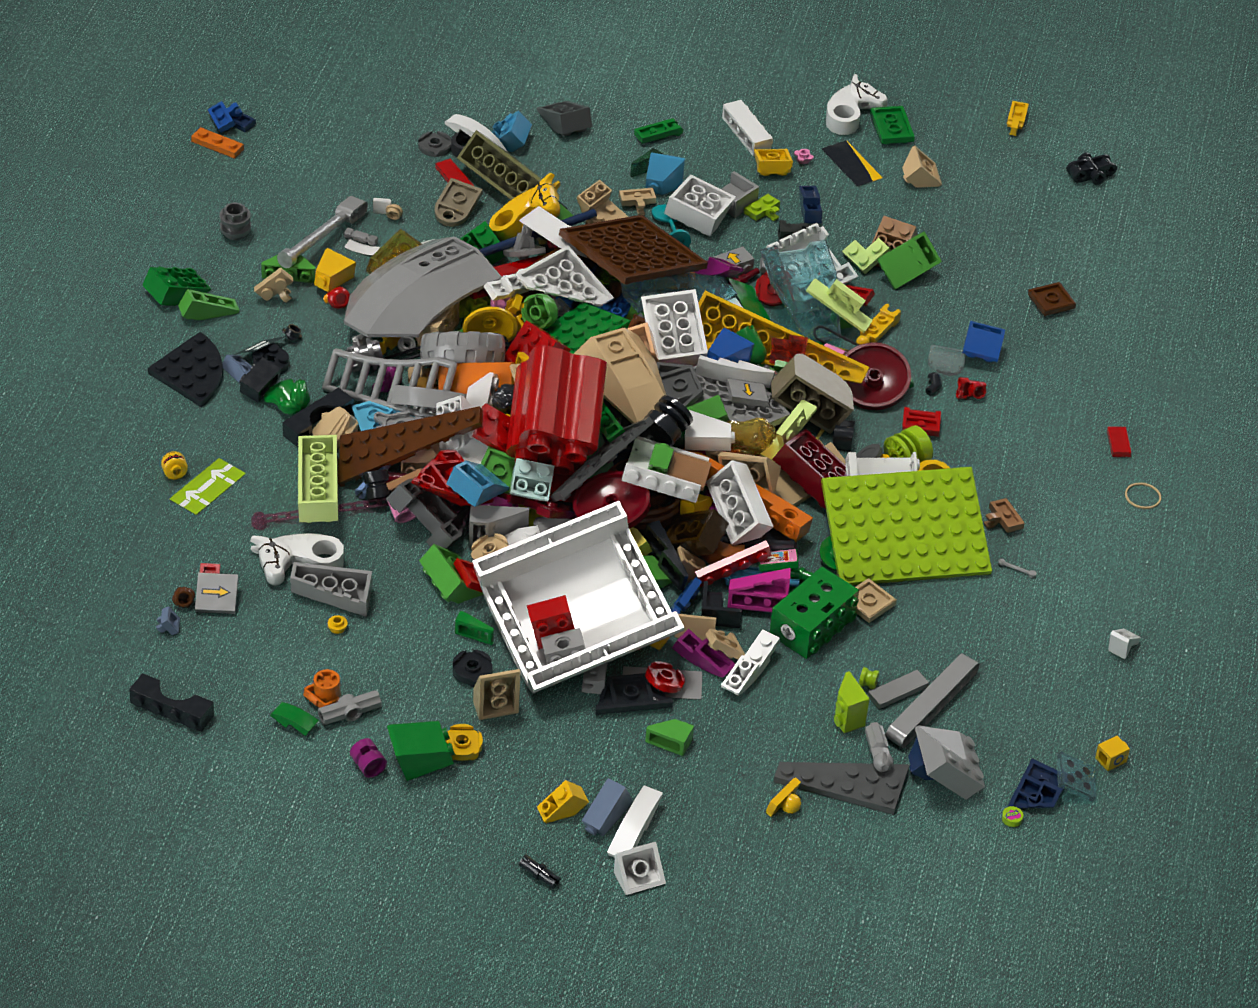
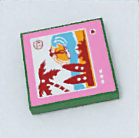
M797 549L770 551L771 556L765 561L759 562V570L761 572L799 568Z

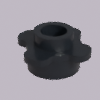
M289 324L286 329H282V332L289 340L296 341L298 338H302L300 334L301 329L296 325Z

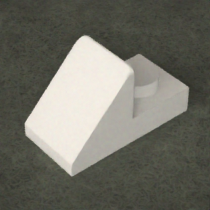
M1124 628L1112 630L1108 650L1126 659L1132 645H1137L1141 637Z

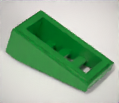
M460 611L455 619V634L490 645L493 644L494 628L463 611Z

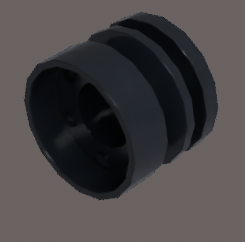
M663 395L659 402L654 405L655 410H650L643 419L650 416L654 422L646 429L651 436L661 443L673 446L681 437V431L684 432L693 422V416L681 402L668 395Z

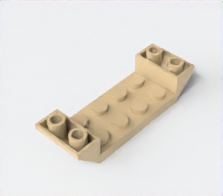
M598 180L577 196L582 213L591 209L596 210L597 217L586 222L590 224L596 221L602 222L628 217L609 200L612 190L601 180Z

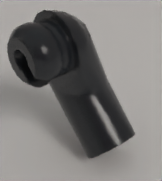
M937 372L929 373L927 379L930 378L929 382L931 385L926 388V393L930 396L942 387L941 377Z

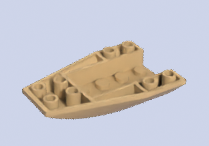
M626 328L590 337L574 353L599 358L607 362L604 398L632 424L642 420L650 410H655L654 405L659 402L663 395H666L655 359L639 335Z

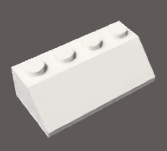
M732 460L706 481L718 513L729 523L726 532L732 545L758 539L773 528V524L747 464Z

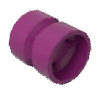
M369 738L359 740L350 749L351 758L367 778L379 775L387 766V760Z

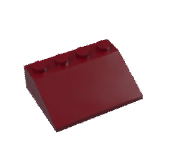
M804 429L785 443L772 459L781 466V470L790 475L792 481L803 487L804 491L815 498L818 504L825 509L822 478L846 476V465L807 429Z

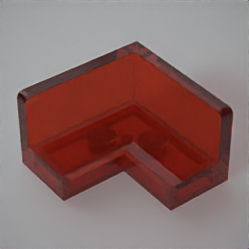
M790 335L789 340L772 337L769 363L775 364L776 360L789 362L796 354L808 356V337Z

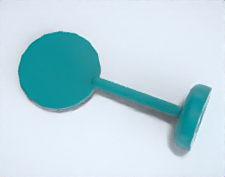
M666 204L655 206L652 209V216L659 221L669 222L672 229L669 235L688 248L691 244L689 233L682 229L677 230L674 222L678 220L664 214Z

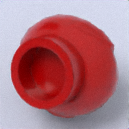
M336 287L327 292L323 300L332 307L340 309L348 305L350 294L347 289Z

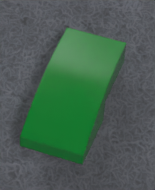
M281 702L270 715L285 728L292 725L304 736L319 721L306 711Z

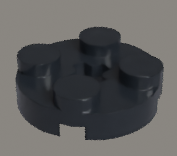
M270 344L253 352V364L255 362L258 363L263 357L268 361L273 360L274 362H270L281 368L280 374L287 371L289 354L284 349L279 348L277 344Z
M465 650L458 653L453 659V676L460 682L469 684L471 687L475 686L479 676L492 674V660L487 653L481 650H473V652L468 653Z

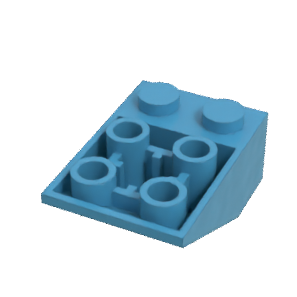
M464 461L454 466L446 483L453 491L461 495L474 507L510 489L509 486L482 464Z

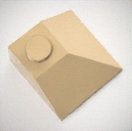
M914 145L902 167L904 172L903 178L908 184L911 183L915 187L941 186L942 183L936 163Z

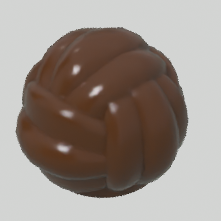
M185 586L178 587L174 591L172 601L178 607H190L195 598V593L191 588Z

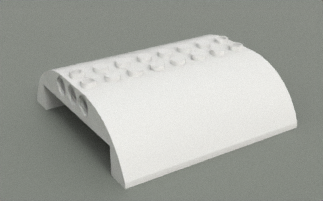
M619 501L472 561L496 625L517 668L520 669L524 682L532 693L546 689L685 630L677 612H671L628 528L627 515ZM566 595L575 629H581L586 649L547 665L544 650L538 649L527 605Z

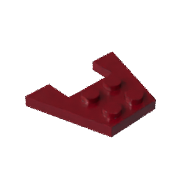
M506 492L497 496L508 500L507 503L524 505L534 509L536 514L546 518L576 519L571 505L564 503L559 505L558 501L553 502L549 499L548 502L511 495Z

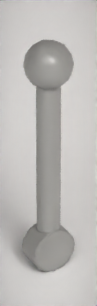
M999 559L998 561L1000 566H1007L1028 574L1030 578L1036 577L1037 573L1034 570L1028 571L1007 563L1004 559Z

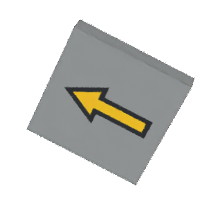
M727 379L726 385L731 403L759 407L768 406L769 401L763 383Z
M198 573L195 612L235 614L238 574Z

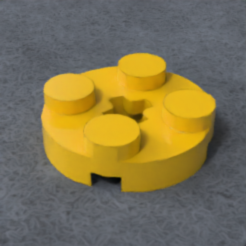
M468 724L451 726L450 730H448L450 739L447 740V743H451L455 752V755H452L453 760L477 759L483 747V737L478 730L477 732L473 726ZM460 740H464L465 744H459Z

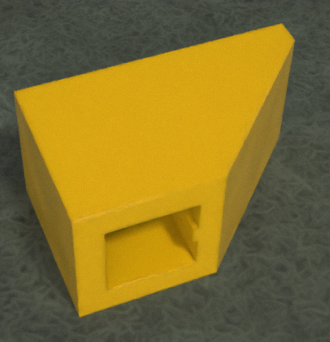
M565 780L537 808L543 821L549 823L575 816L589 801L581 786Z

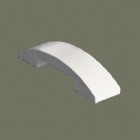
M455 114L445 121V125L456 133L464 131L472 137L477 130L507 151L500 140L489 129L469 117Z

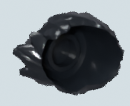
M503 384L501 388L497 389L498 391L494 392V397L491 399L495 409L504 414L511 415L514 385Z

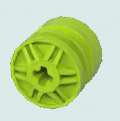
M914 425L906 428L901 433H896L884 441V454L889 455L890 458H910L913 452H916V458L920 460V463L933 458L931 440L927 433L919 426Z

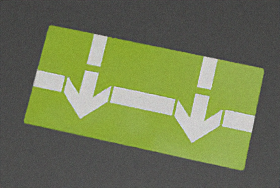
M218 458L174 494L170 500L197 515L246 473Z

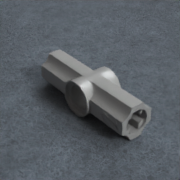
M377 690L355 697L352 694H346L339 698L338 702L318 708V715L322 725L342 719L355 721L362 713L382 707V702Z

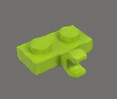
M766 194L744 207V214L755 221L765 215L772 221H775L779 218L775 213L780 211V201Z

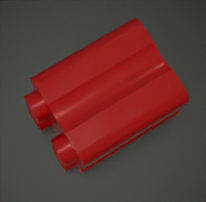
M535 346L529 353V359L521 362L516 368L506 454L514 457V462H516V458L553 465V473L561 476L572 475L574 470L581 467L584 461L587 460V456L592 455L598 449L607 362L587 355L572 354L552 346Z

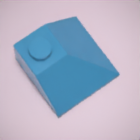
M651 153L645 188H653L655 194L660 195L676 190L683 183L685 158Z

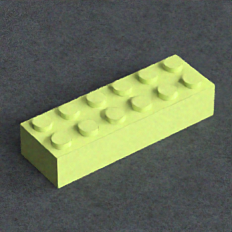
M337 435L298 436L299 522L338 521Z

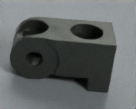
M779 220L778 241L802 229H806L810 225L807 223L788 224L786 220Z

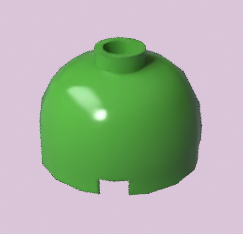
M534 294L524 299V308H521L524 322L527 320L541 329H547L555 323L558 317V308L550 296Z

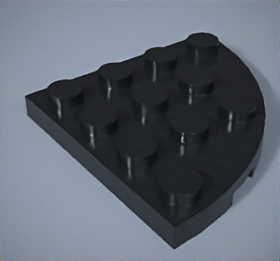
M198 332L148 367V374L200 407H203L215 395V390L221 384L223 372L222 359L217 347L201 332Z

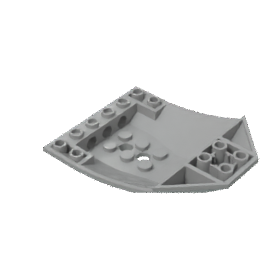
M457 237L431 240L394 257L363 279L350 294L344 324L366 337H419V334L447 309L467 296L479 292L487 282L498 281L502 277L476 247Z

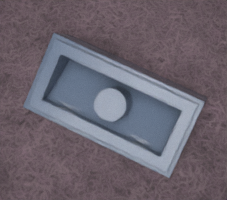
M226 355L222 363V368L238 383L241 377L247 374L252 367L240 355Z

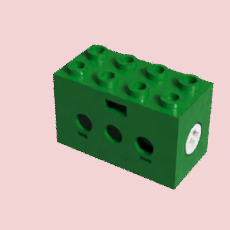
M820 567L772 608L769 633L779 637L782 644L807 659L812 654H816L823 644H827L836 633H840L845 625L854 621L857 616L856 608L859 602V589L826 568Z

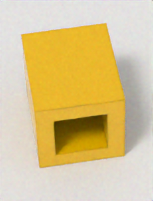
M1115 736L1098 744L1095 759L1107 771H1110L1127 762L1130 748L1126 742Z

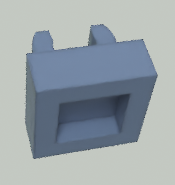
M169 606L163 608L162 615L157 618L160 625H157L156 629L160 633L168 631L171 635L179 633L180 617Z

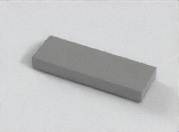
M915 670L868 691V697L878 709H881L926 689L929 686V682L918 670Z

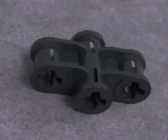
M1086 152L1081 154L1077 161L1070 162L1066 167V171L1073 176V180L1076 183L1092 179L1093 184L1099 185L1105 181L1106 177L1116 173L1117 166L1111 162V158L1107 154L1092 158L1091 154Z

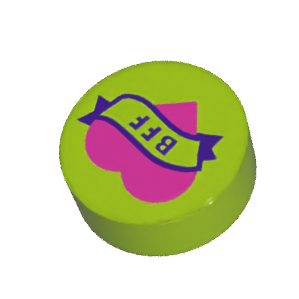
M1014 806L1007 807L1003 810L1002 821L1009 827H1017L1023 821V812Z

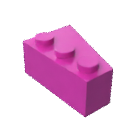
M791 568L730 579L727 608L772 612V608L789 593Z

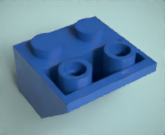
M970 321L962 353L971 358L979 357L987 362H998L1005 329Z

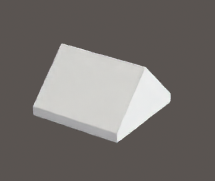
M656 842L615 853L614 874L625 895L666 884Z

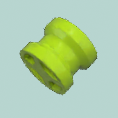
M863 667L859 685L861 687L868 686L871 690L875 689L879 671H870L868 668Z

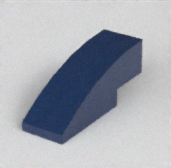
M799 186L800 205L804 223L822 224V208L817 187Z

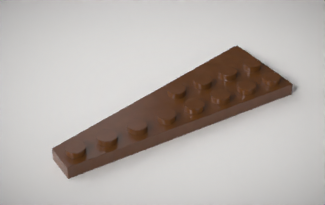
M478 406L340 435L339 486H345L346 482L353 479L356 481L362 479L361 476L365 472L376 471L386 465L392 466L415 456L416 452L425 448L429 450L432 448V445L441 441L443 443L450 441L449 439L457 434L463 435L482 427V408Z

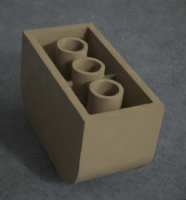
M796 354L771 381L773 400L791 411L796 408L801 400L815 405L817 411L809 421L829 434L835 430V425H840L854 411L853 395L849 385L840 376L806 355Z

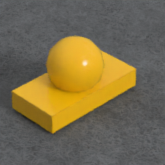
M796 777L793 778L770 801L766 809V813L770 817L780 808L788 814H794L799 811L801 799L795 793L801 781Z

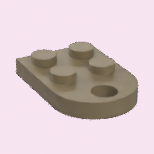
M451 178L435 204V217L438 222L451 227L459 226L466 222L483 194V189ZM451 215L452 218L446 219L444 216Z

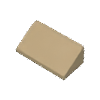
M678 614L685 630L675 634L674 637L679 638L690 629L703 641L707 638L705 634L710 628L715 629L716 618Z

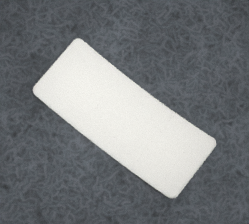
M352 239L344 246L351 251L365 255H375L380 248L365 245Z

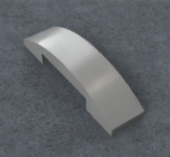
M394 385L391 404L437 409L436 403L460 395L466 398L467 394Z

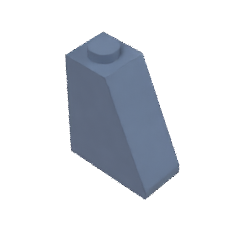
M609 778L606 780L582 819L587 832L595 836L596 834L604 836L633 802L626 787Z

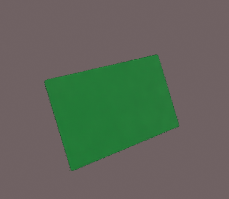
M728 278L744 309L770 320L753 286Z

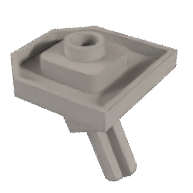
M524 224L521 233L517 234L514 247L503 250V255L518 257L519 260H523L534 254L546 253V249L543 246L534 244V237H531L533 230Z

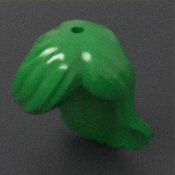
M287 379L270 387L265 393L264 401L276 404L283 413L293 416L309 406L310 395L305 380L300 379L294 383L293 379Z

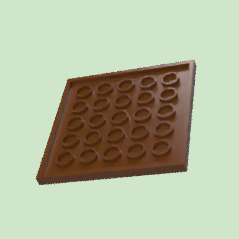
M643 215L572 226L559 230V236L565 239L567 243L573 245L578 251L585 254L587 258L596 262L599 267L604 268L610 275L627 285L692 271L697 272L707 269L708 266L706 260Z

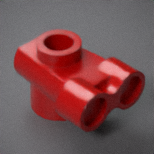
M959 377L956 390L957 399H966L968 396L981 399L986 395L985 382Z

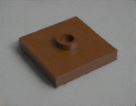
M1060 282L1028 289L1029 297L1044 316L1076 308L1075 301Z

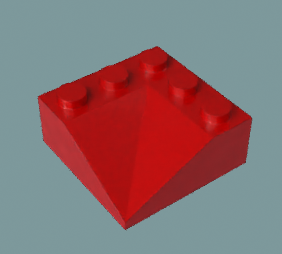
M526 320L505 353V362L515 363L518 352H524L529 356L532 349L538 345L552 346L570 352L571 349L540 327Z

